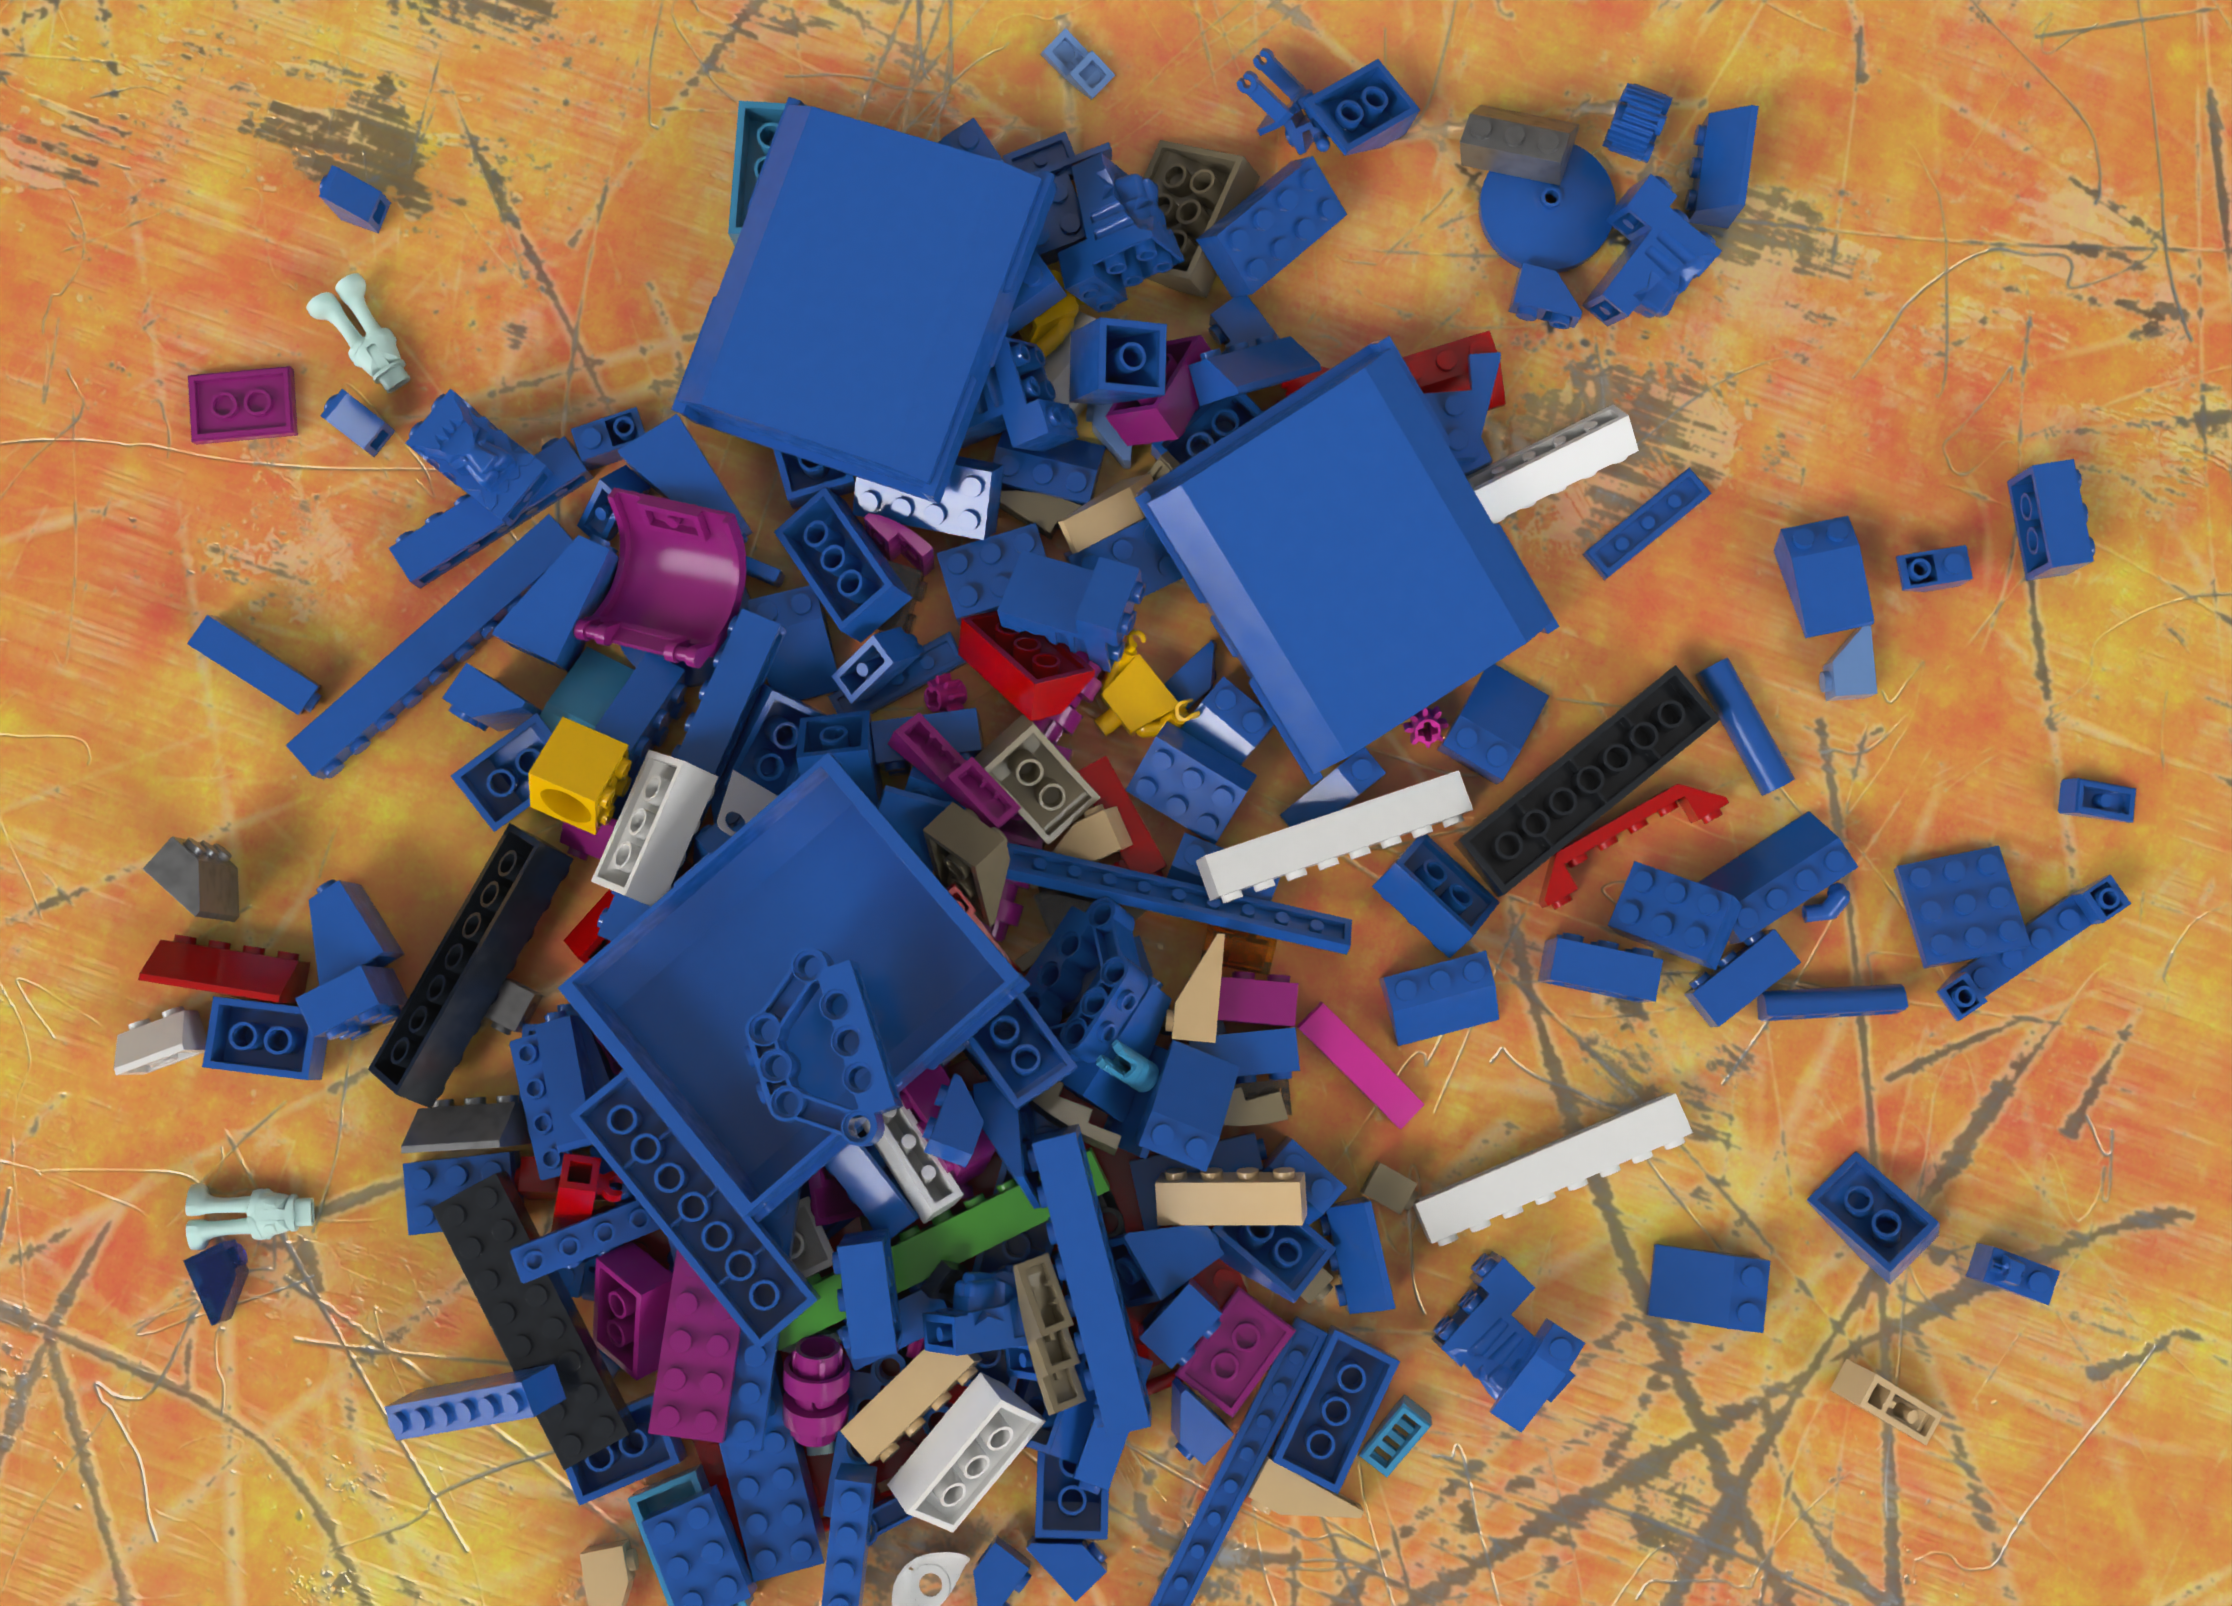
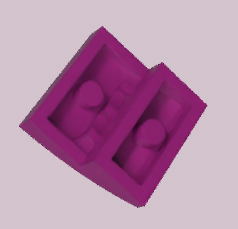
M868 513L864 517L866 531L881 553L890 562L902 554L924 577L934 569L933 547L914 531L881 515Z

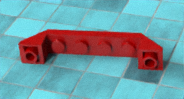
M1676 784L1562 848L1550 857L1539 898L1540 906L1544 908L1552 905L1554 910L1573 900L1570 893L1578 890V887L1564 864L1567 863L1570 868H1573L1588 859L1585 852L1597 846L1602 851L1617 843L1619 840L1616 835L1627 829L1632 834L1649 824L1646 818L1656 812L1660 817L1668 814L1679 807L1676 803L1678 800L1691 823L1702 819L1703 823L1707 824L1723 815L1720 808L1727 805L1729 801L1725 796L1681 784Z

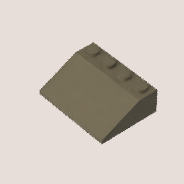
M1160 140L1143 178H1150L1158 185V206L1164 213L1167 229L1173 231L1180 252L1184 256V261L1173 266L1167 272L1157 273L1146 279L1178 292L1207 298L1217 273L1196 239L1251 195L1260 176L1244 156Z

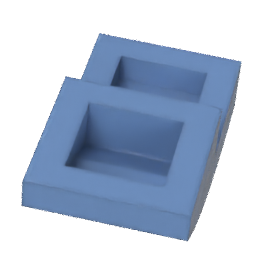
M1066 28L1040 54L1059 74L1091 100L1115 76L1093 50L1088 52Z

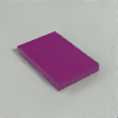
M292 367L188 375L192 443L199 445L298 436L295 379Z
M1237 1286L1221 1308L1222 1315L1219 1317V1321L1222 1323L1208 1339L1202 1335L1195 1344V1349L1197 1350L1184 1366H1179L1175 1371L1176 1376L1232 1418L1296 1331L1294 1327L1239 1286Z

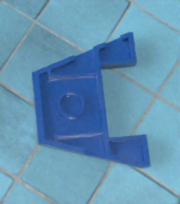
M1501 352L1469 354L1467 360L1470 390L1424 394L1451 440L1449 449L1456 461H1469L1476 458L1501 359Z

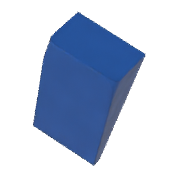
M2081 778L2063 779L2060 784L2058 812L2071 816L2133 823L2136 788Z

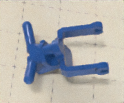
M1263 48L1259 53L1260 55L1254 57V66L1273 81L1290 98L1291 102L1286 106L1258 79L1254 72L1246 71L1243 75L1244 78H1240L1237 81V87L1267 113L1257 128V132L1262 136L1284 125L1287 141L1292 147L1296 148L1299 155L1307 152L1313 142V138L1320 152L1328 151L1330 148L1328 134L1302 104L1305 99L1314 95L1312 89L1306 90L1304 85L1275 58L1270 49ZM1261 57H1265L1267 62H1263ZM1244 79L1249 80L1251 85H1247ZM1301 109L1305 110L1306 115L1303 114Z

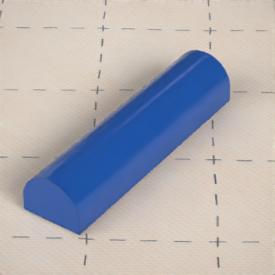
M1727 657L1697 673L1696 677L1721 719V723L1761 795L1764 796L1795 780L1729 658Z
M1902 984L1764 991L1757 997L1758 1020L1761 1021L1898 1014L1908 1008L1907 995Z

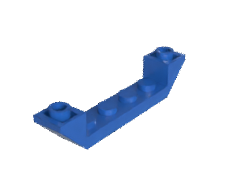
M2111 874L2064 897L2024 924L2031 943L2028 948L1973 959L1952 973L1936 993L1954 1019L1960 1021L1988 1002L1985 998L1987 995L2090 925L2104 923L2129 906L2131 902Z

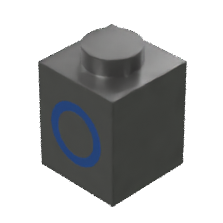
M506 978L499 989L496 1001L490 1005L485 1017L493 1021L491 1027L504 1034L510 1035L512 1031L522 1032V1024L529 1023L543 995L514 979Z

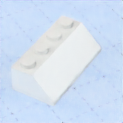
M648 750L591 882L646 905L652 906L671 890L676 873L685 861L686 850L692 836L699 829L700 818L706 804L714 794L718 776L686 761Z
M980 1372L887 1485L906 1514L954 1532L1046 1421L1005 1384Z

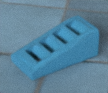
M1403 1395L1359 1452V1456L1384 1476L1388 1477L1432 1426L1431 1415L1408 1396ZM1406 1414L1413 1421H1415L1416 1424L1413 1425L1410 1421L1403 1417V1415ZM1394 1425H1399L1409 1434L1405 1437L1393 1428ZM1387 1435L1400 1446L1396 1449L1383 1438ZM1377 1446L1391 1456L1388 1461L1374 1450Z

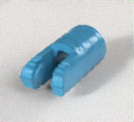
M1117 1039L1111 1044L1117 1054L1114 1060L1105 1057V1055H1100L1096 1059L1098 1067L1138 1092L1149 1091L1154 1087L1159 1078V1069L1155 1063Z

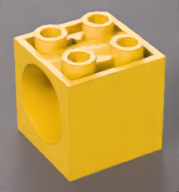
M562 716L528 773L530 807L596 835L602 824L607 826L615 812L614 803L618 796L624 797L630 787L632 779L628 777V772L632 761L628 759L629 745Z

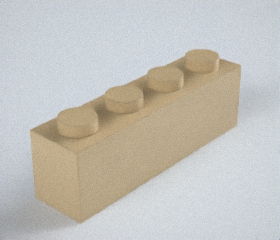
M1212 1167L1208 1168L1207 1172L1201 1170V1173H1187L1185 1168H1170L1165 1170V1173H1161L1155 1182L1158 1225H1303L1307 1216L1305 1172H1295V1169L1291 1167L1276 1168L1273 1172H1259V1169L1254 1167L1240 1168L1237 1172H1223L1221 1168Z
M924 1349L840 1432L868 1464L879 1459L883 1463L886 1462L899 1450L900 1447L897 1445V1442L905 1434L909 1437L913 1436L926 1423L922 1417L931 1408L937 1412L952 1398L949 1391L958 1382L961 1386H964L978 1373L975 1366L982 1358L978 1353L955 1356L929 1352Z

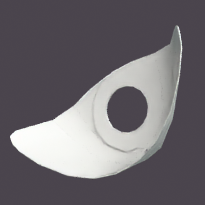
M936 1552L916 1557L907 1563L897 1575L892 1591V1606H940L954 1589L970 1558L964 1554L954 1552ZM933 1573L941 1579L942 1589L937 1595L926 1596L921 1592L919 1583L925 1574Z

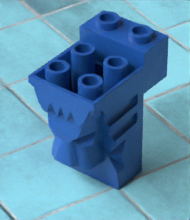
M1099 153L1072 166L1087 239L1058 252L1065 290L1098 313L1110 311L1117 304L1128 300L1126 287L1139 285L1144 279L1157 273L1167 272L1173 266L1184 261V256L1180 252L1173 231L1167 229L1164 213L1158 206V185L1150 178H1143L1139 174L1128 175L1105 155Z
M1650 174L1630 187L1605 219L1631 241L1582 304L1585 309L1607 327L1629 317L1632 311L1646 318L1654 316L1662 318L1667 316L1677 296L1685 291L1691 280L1699 277L1722 252L1715 245L1716 241L1711 235L1694 228L1689 223L1690 220L1687 215L1682 211L1670 208V205L1678 195L1671 190L1672 187L1669 182L1660 176Z
M1009 337L1003 338L994 366L990 368L961 448L968 447L1006 430L1008 431L1013 448L1040 452L1079 438L1076 430L1078 420L1075 412L1069 407V404L1054 402L1056 398L1055 389L1047 379L1044 369L1046 364L1045 356L1037 344Z
M450 389L446 394L440 395L434 401L431 407L432 411L426 419L414 425L405 444L511 527L552 478L554 473L501 429L496 428L485 416H481L469 403Z
M1022 550L997 612L1002 627L1015 630L1016 632L1028 631L1034 635H1044L1049 642L1055 645L1058 643L1067 644L1071 652H1085L1089 660L1099 665L1104 671L1111 672L1114 661L1119 662L1122 658L1125 648L1123 638L1134 627L1137 611H1134L1133 608L1135 603L1140 604L1142 602L1146 584L1142 583L1140 568L1099 557L1094 570H1090Z
M1492 1251L1489 1256L1486 1253L1482 1254L1471 1266L1474 1272L1469 1278L1479 1288L1475 1292L1472 1289L1467 1291L1457 1303L1460 1307L1451 1318L1446 1315L1437 1323L1433 1329L1436 1334L1432 1340L1460 1367L1464 1364L1469 1373L1474 1378L1479 1379L1487 1393L1496 1400L1534 1339V1336L1511 1314L1530 1295L1535 1287L1504 1257ZM1570 1370L1547 1399L1549 1402H1552L1575 1377Z
M1017 1264L1005 1266V1271L992 1270L990 1273L965 1272L963 1279L955 1283L953 1308L936 1309L934 1312L922 1313L925 1351L960 1356L1005 1349L1007 1376L1037 1381L1018 1302L1013 1266ZM1052 1264L1062 1290L1063 1281L1059 1279L1056 1264ZM1071 1337L1080 1361L1079 1364H1076L1074 1366L1077 1375L1081 1376L1080 1364L1082 1362V1354L1079 1355L1075 1343V1338Z

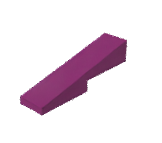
M920 712L893 732L888 745L962 806L976 813L980 820L988 827L999 829L1021 810L1016 801L973 757L966 761Z

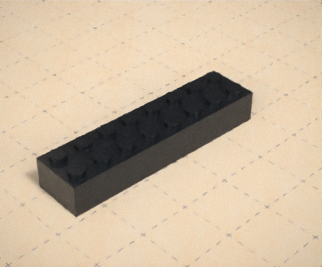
M1675 665L1464 834L1454 845L1497 897L1503 896L1721 719Z
M511 823L508 824L368 1068L374 1076L396 1095L432 1108L435 1101L443 1094L447 1080L454 1068L460 1064L463 1052L471 1038L479 1031L483 1017L490 1005L496 1001L499 989L507 975L515 968L519 954L525 944L532 938L534 928L543 912L549 908L559 884L568 875L570 865L574 860L573 858L543 839Z
M508 1172L495 1173L432 1207L431 1209L513 1371L554 1364L567 1399L536 1417L563 1470L635 1431L638 1427L558 1270L527 1283H522L518 1277L510 1249L536 1239L540 1235Z

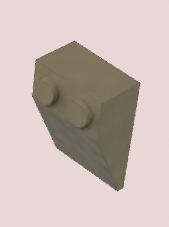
M1023 714L974 758L1021 807L1018 813L1048 845L1101 798L1038 727Z
M952 802L923 829L934 873L946 889L951 884H956L975 908L976 912L974 914L977 918L991 927L996 921L1010 862L1007 848L1008 841L998 828L988 827L981 822L980 818L968 808L964 810Z

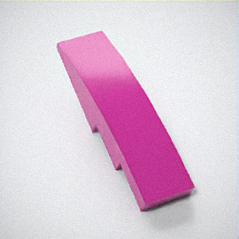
M1320 1002L1296 1026L1400 1130L1425 1105L1324 1003Z

